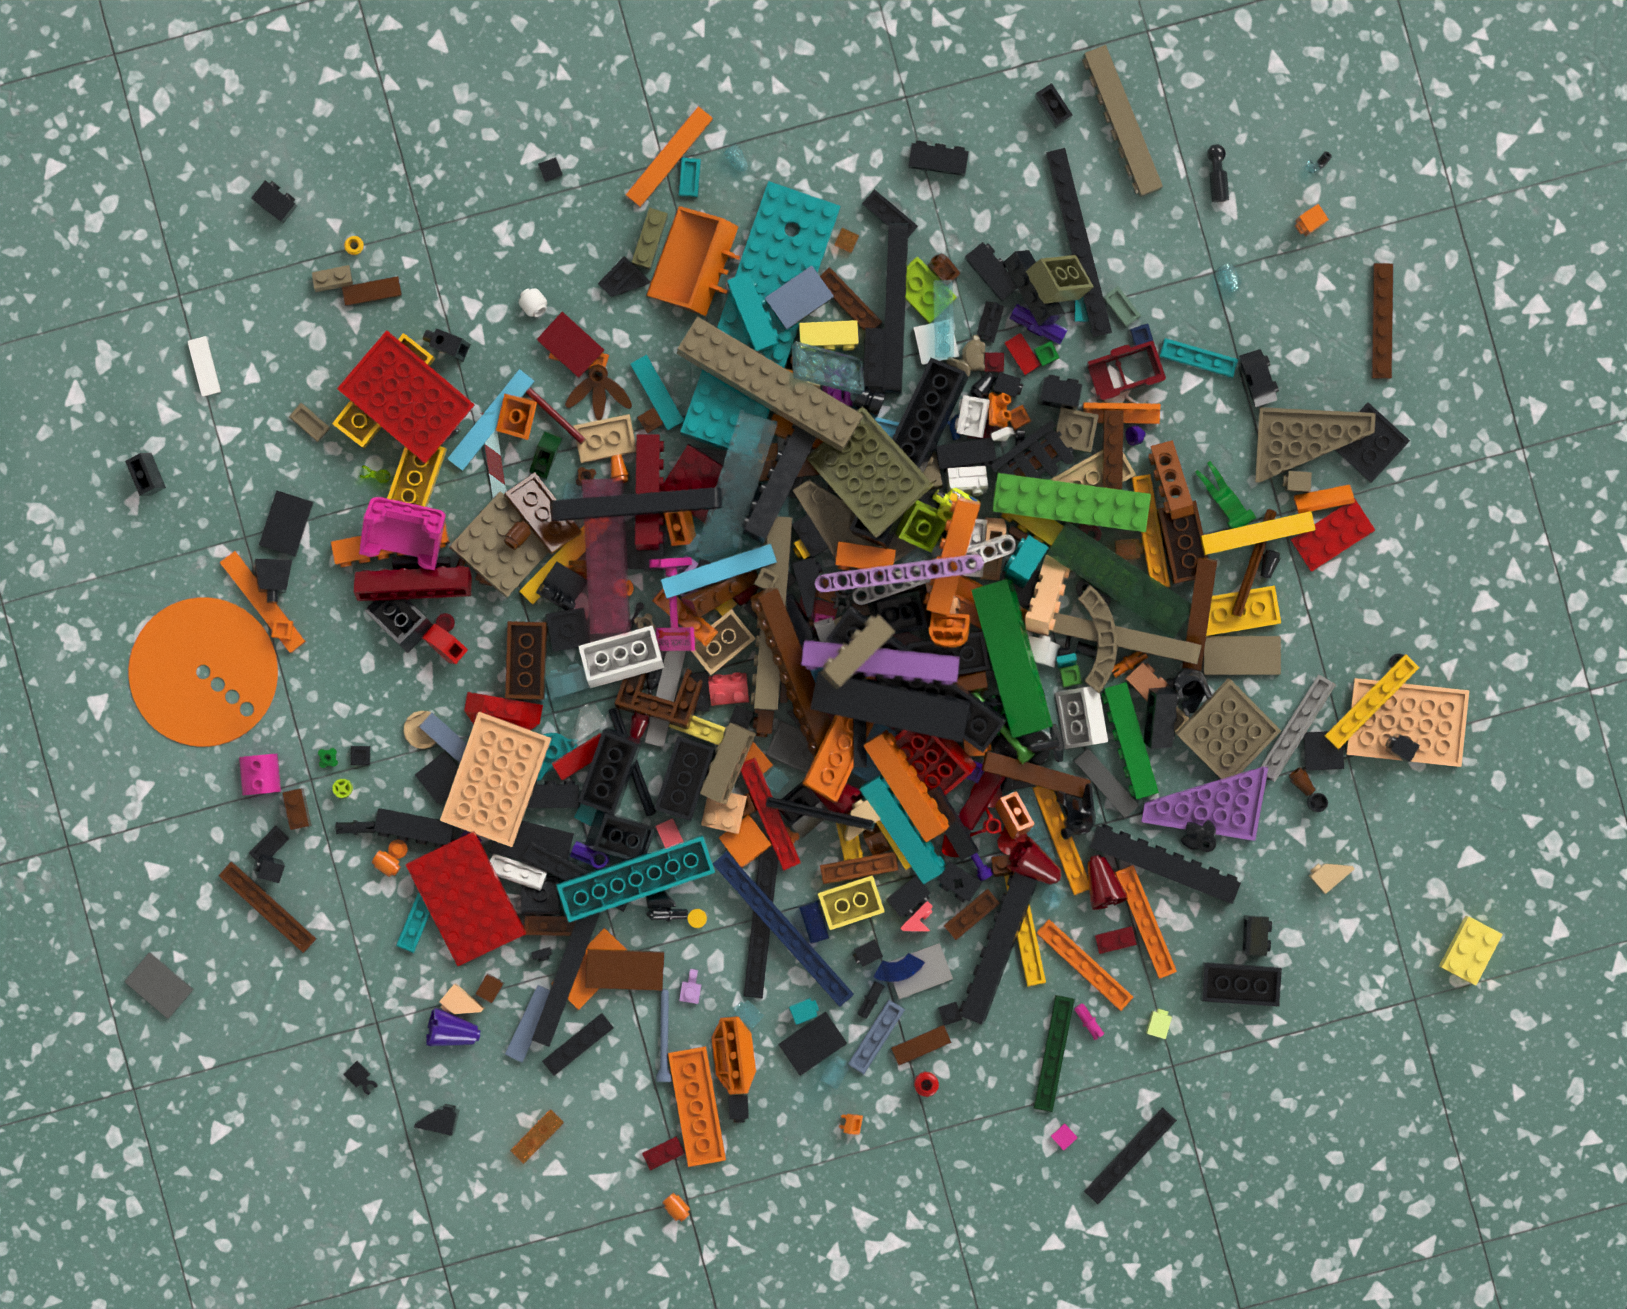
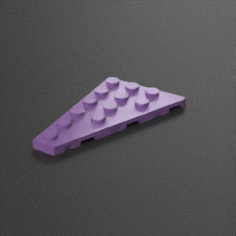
M1263 766L1144 802L1141 822L1186 829L1187 822H1194L1202 826L1207 820H1210L1216 828V835L1255 841L1268 767Z

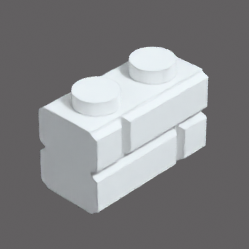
M986 466L947 468L945 475L947 493L952 488H957L966 494H972V496H981L986 493L988 489Z

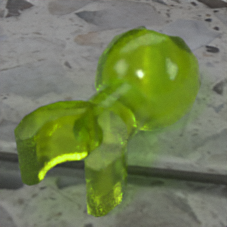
M362 465V468L367 469L370 474L360 475V478H375L381 484H385L390 480V472L388 470L380 469L375 471L366 465Z

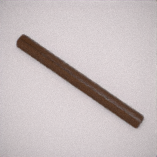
M1267 509L1263 522L1274 520L1276 511ZM1267 541L1256 543L1232 610L1233 616H1242Z

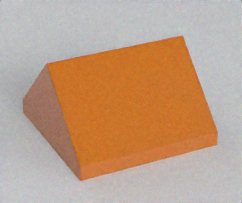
M504 394L496 431L528 440L537 402L532 399Z

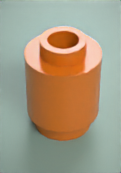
M381 850L377 852L371 862L375 865L376 869L388 877L391 875L396 876L401 868L399 860Z
M672 1193L662 1202L665 1205V1210L675 1221L680 1220L682 1222L690 1215L688 1205L679 1195L676 1196L675 1193Z

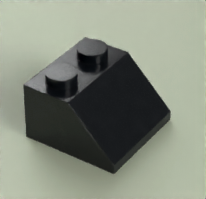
M804 781L781 799L828 810L815 793L803 784ZM779 810L801 838L805 837L823 821L822 819Z
M1244 915L1242 954L1267 956V951L1270 952L1271 940H1268V932L1272 931V921H1269V917Z
M445 1104L418 1120L414 1128L452 1136L456 1130L460 1110L456 1109L455 1105Z

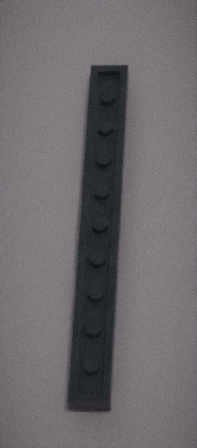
M1062 148L1046 152L1071 254L1077 256L1094 286L1083 296L1092 336L1095 338L1111 334L1112 330L1066 150Z

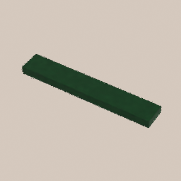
M1055 995L1034 1109L1053 1112L1074 998Z

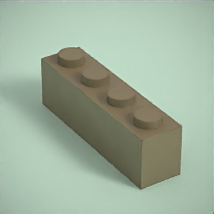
M730 723L725 728L724 738L716 749L717 755L714 761L709 765V773L707 778L704 779L700 794L719 803L727 804L755 738V732Z

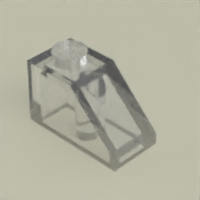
M586 704L579 709L580 714L576 716L571 741L573 746L607 724V721L595 704L592 706Z

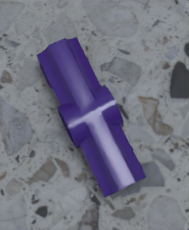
M1016 304L1009 318L1026 327L1031 333L1040 337L1043 336L1059 345L1068 331L1055 323L1039 326L1031 311L1019 304Z

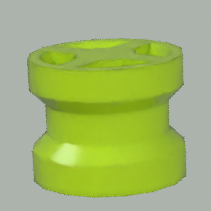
M339 779L334 782L332 790L337 797L346 798L351 795L353 786L349 780Z

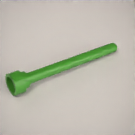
M978 692L972 693L974 696H976L984 702V699L979 695ZM1003 725L1000 732L1018 752V760L1024 764L1034 756L1033 752L1026 747L1023 748L1016 738H1012L1009 729Z

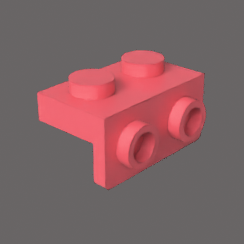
M735 672L728 675L716 674L708 677L711 706L749 702L746 673Z

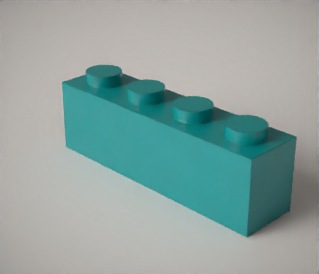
M749 272L727 280L728 288L754 350L760 353L777 346L779 336L776 329L772 330L770 322H772L769 312L764 311L762 305L765 302L762 294H757L755 287L758 285L755 277H750Z

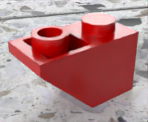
M435 623L422 636L424 641L445 661L451 664H457L468 651L453 635Z

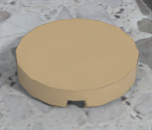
M429 711L414 712L405 722V738L409 744L416 748L426 749L436 744L419 727L431 713Z

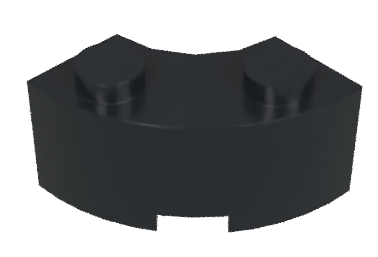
M1261 349L1239 355L1241 369L1255 407L1277 401L1276 392H1279L1276 381H1272L1268 368L1270 366L1268 356H1264Z

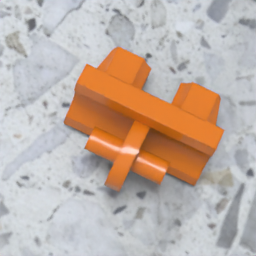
M992 392L989 394L990 403L987 419H989V425L998 426L1003 429L1007 427V422L1011 420V413L1007 410V405L1011 403V396L1005 393L996 394Z

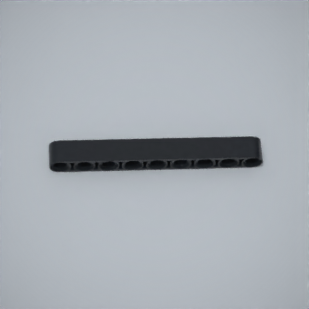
M889 222L882 386V393L902 394L908 223Z
M721 488L550 501L551 521L723 508Z

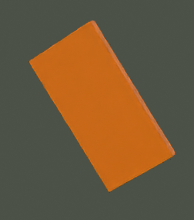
M605 928L587 947V949L627 950ZM587 949L568 1000L578 1010L599 989L585 987Z

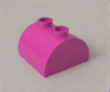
M278 754L239 757L242 795L281 792Z

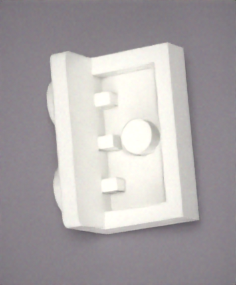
M963 395V399L959 401L960 415L955 422L956 433L983 438L990 400Z

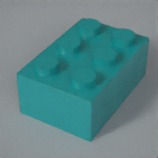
M1029 535L1026 540L1022 538L1003 569L1006 572L1004 577L1008 580H1013L1014 584L1023 589L1048 547Z

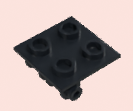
M556 561L536 593L564 610H573L576 605L575 600L589 580Z

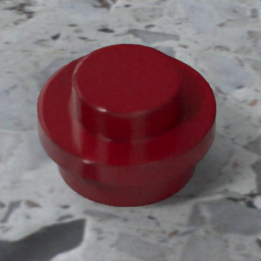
M443 613L437 617L436 624L449 632L454 628L455 620L452 615Z

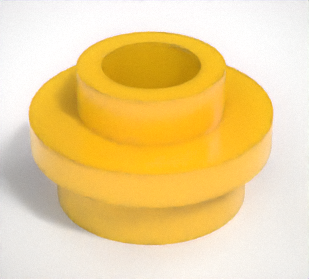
M350 236L346 239L344 247L350 255H358L362 252L364 243L361 238ZM354 242L358 244L356 249L351 248V244Z

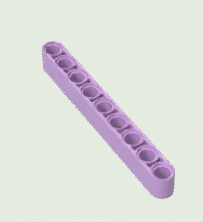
M972 554L833 572L818 576L815 580V587L820 592H830L970 574L980 571L984 562L981 556ZM970 559L976 562L975 569L970 567ZM952 561L957 564L956 571L951 568ZM933 564H936L939 567L938 573H935L933 571ZM915 566L920 569L919 576L914 573ZM897 568L902 572L901 578L896 576ZM878 571H881L884 575L882 581L877 576ZM860 573L865 576L864 583L859 579ZM842 576H845L847 578L846 585L842 584L841 582ZM824 578L829 581L828 587L823 585Z

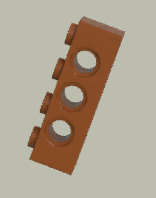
M1173 440L1150 446L1151 454H1148L1150 464L1154 465L1156 469L1153 470L1155 480L1160 481L1161 486H1158L1160 496L1165 497L1166 502H1163L1166 514L1170 513L1172 520L1194 514L1193 502Z

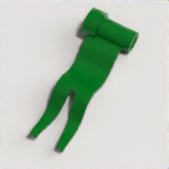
M1211 461L1207 464L1216 479L1220 491L1201 472L1195 471L1212 498L1219 504L1230 520L1227 522L1230 529L1246 526L1256 519L1251 509L1246 511Z

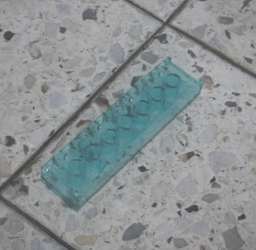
M740 410L716 488H721L723 508L708 510L695 550V557L717 562L735 556L744 529L742 524L746 516H748L774 436L777 421L767 420Z

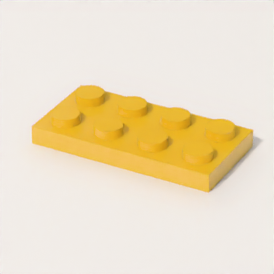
M1275 586L1251 589L1241 617L1232 615L1239 592L1212 596L1206 636L1281 624Z

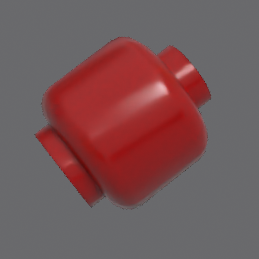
M928 1071L919 1073L914 1080L916 1092L923 1097L933 1096L939 1088L938 1078L935 1074Z

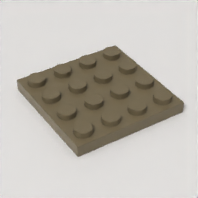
M500 491L449 548L502 595L508 598L549 552L531 529V535L520 548L517 547L516 550H513L504 543L503 540L506 538V533L516 521L521 523L524 520Z
M1228 678L1175 734L1220 779L1240 774L1281 730Z

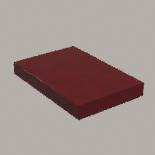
M561 312L536 339L578 378L605 351L564 312Z

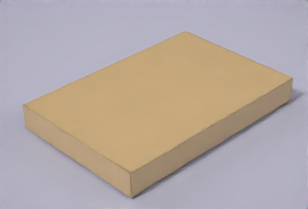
M630 414L573 425L586 438L582 444L576 440L581 463L611 458L614 455L636 453V443Z

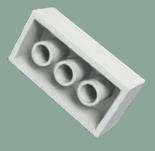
M653 625L578 646L590 688L665 668Z

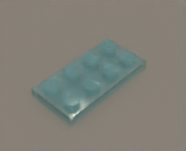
M797 341L792 344L794 378L859 395L864 392L862 358Z

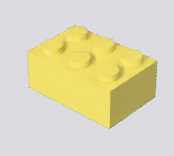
M857 320L799 323L800 348L805 353L816 352V349H824V352H833L835 348H843V351H853L855 347H858Z
M873 875L818 893L830 930L885 912Z
M1465 916L1439 967L1473 985H1477L1503 934L1469 916Z

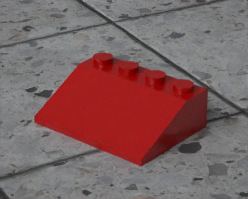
M904 729L894 736L898 748L904 751L907 762L915 768L918 779L926 785L927 791L940 785L946 795L968 777L977 766L954 740Z

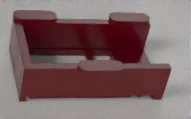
M1153 340L1134 347L1124 345L1112 349L1109 355L1087 362L1098 400L1110 399L1122 392L1144 385H1153L1166 379ZM1146 350L1155 376L1127 385L1121 369V362L1118 359ZM1116 360L1115 365L1119 369L1124 386L1115 389L1106 363Z

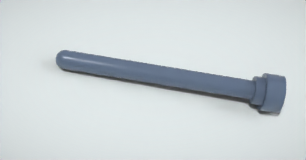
M667 989L661 991L660 1070L656 1074V1082H672V1074L668 1070L669 992Z

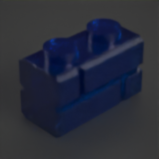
M818 901L799 906L810 943L813 944L828 939L829 935Z

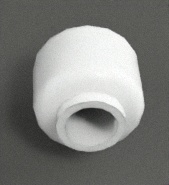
M525 289L520 294L519 306L528 316L539 317L546 311L547 299L538 289Z

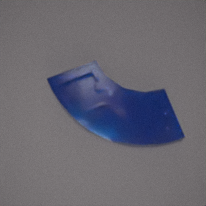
M908 952L903 959L897 962L882 960L873 977L886 982L902 981L916 974L923 967L925 961Z

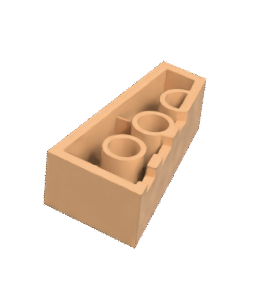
M1050 555L1045 556L1039 575L1040 582H1037L1035 587V598L1031 599L1030 609L1026 614L1027 631L1048 636L1050 630H1054L1056 619H1053L1054 614L1059 613L1061 602H1058L1059 597L1064 595L1066 588L1064 580L1069 578L1071 567H1068V560Z

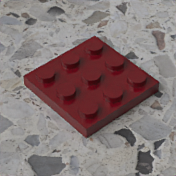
M688 444L665 480L664 489H660V492L721 488L723 498L737 474ZM715 509L691 511V514L707 523Z

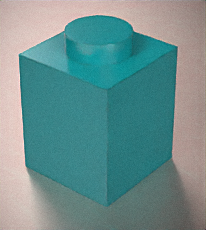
M811 998L789 1006L796 1025L817 1017V1011H820L816 1000L812 1001Z

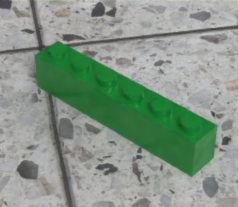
M1127 682L1104 688V693H1101L1104 705L1108 704L1109 711L1106 713L1109 723L1113 722L1115 730H1112L1114 740L1118 741L1120 748L1117 750L1120 760L1124 759L1126 765L1123 767L1125 777L1129 778L1131 785L1128 786L1131 797L1135 796V799H1140L1159 793Z

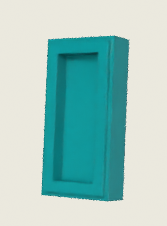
M682 157L679 196L698 198L701 159Z

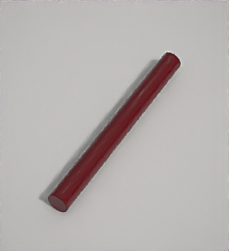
M531 387L526 391V394L536 401L580 444L586 440Z

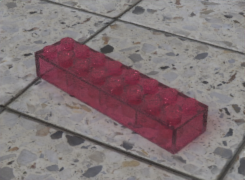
M622 478L582 480L583 498L623 495ZM625 516L584 519L590 634L630 632Z

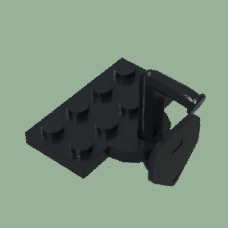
M1006 720V723L1004 725L1010 731L1008 721ZM1053 724V727H1049L1051 740L1042 730L1016 737L1023 748L1026 747L1034 754L1027 763L1043 764L1049 758L1052 748L1056 762L1063 761L1064 742L1056 724ZM1000 732V735L995 736L992 740L994 753L1018 760V752ZM1005 777L1001 784V791L1005 792L1035 785Z

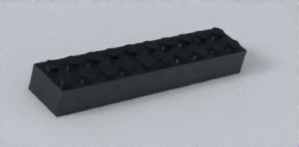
M930 358L892 438L922 473H924L968 380L965 371L934 358ZM904 513L877 538L857 516H855L849 529L853 535L888 549Z
M850 606L829 634L827 640L835 644L845 643L849 645L853 641L850 637L857 630L862 632L866 628L864 623L869 618ZM892 635L879 647L881 649L914 652ZM876 673V676L888 684L970 701L963 739L982 753L1006 723L1007 719L957 682H953V685L941 684V680H934L933 683L922 682V678L914 677V680H903V676L895 675V678H885L883 674Z

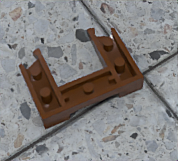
M687 669L677 698L673 702L642 693L647 673L623 679L614 704L618 709L631 713L638 712L668 721L671 725L689 729L703 682L700 680L697 683L690 677L692 671Z

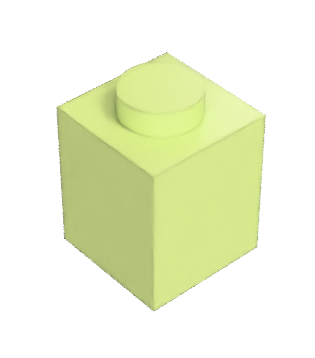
M1157 1009V1012L1152 1011L1146 1033L1166 1039L1172 1019L1168 1015L1169 1012L1162 1009Z

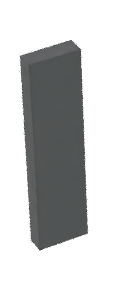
M1089 748L1074 760L1124 818L1139 806Z

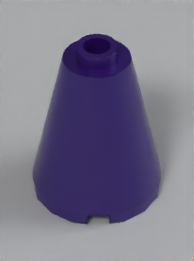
M434 1008L428 1022L429 1034H426V1046L474 1045L475 1041H479L481 1031L478 1030V1026Z

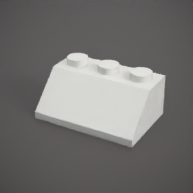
M1091 686L1055 692L1065 749L1108 742L1100 693L1096 692Z

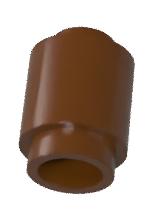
M516 521L506 533V538L503 540L504 543L513 550H516L517 547L520 548L531 535L530 526L524 521H521V523Z

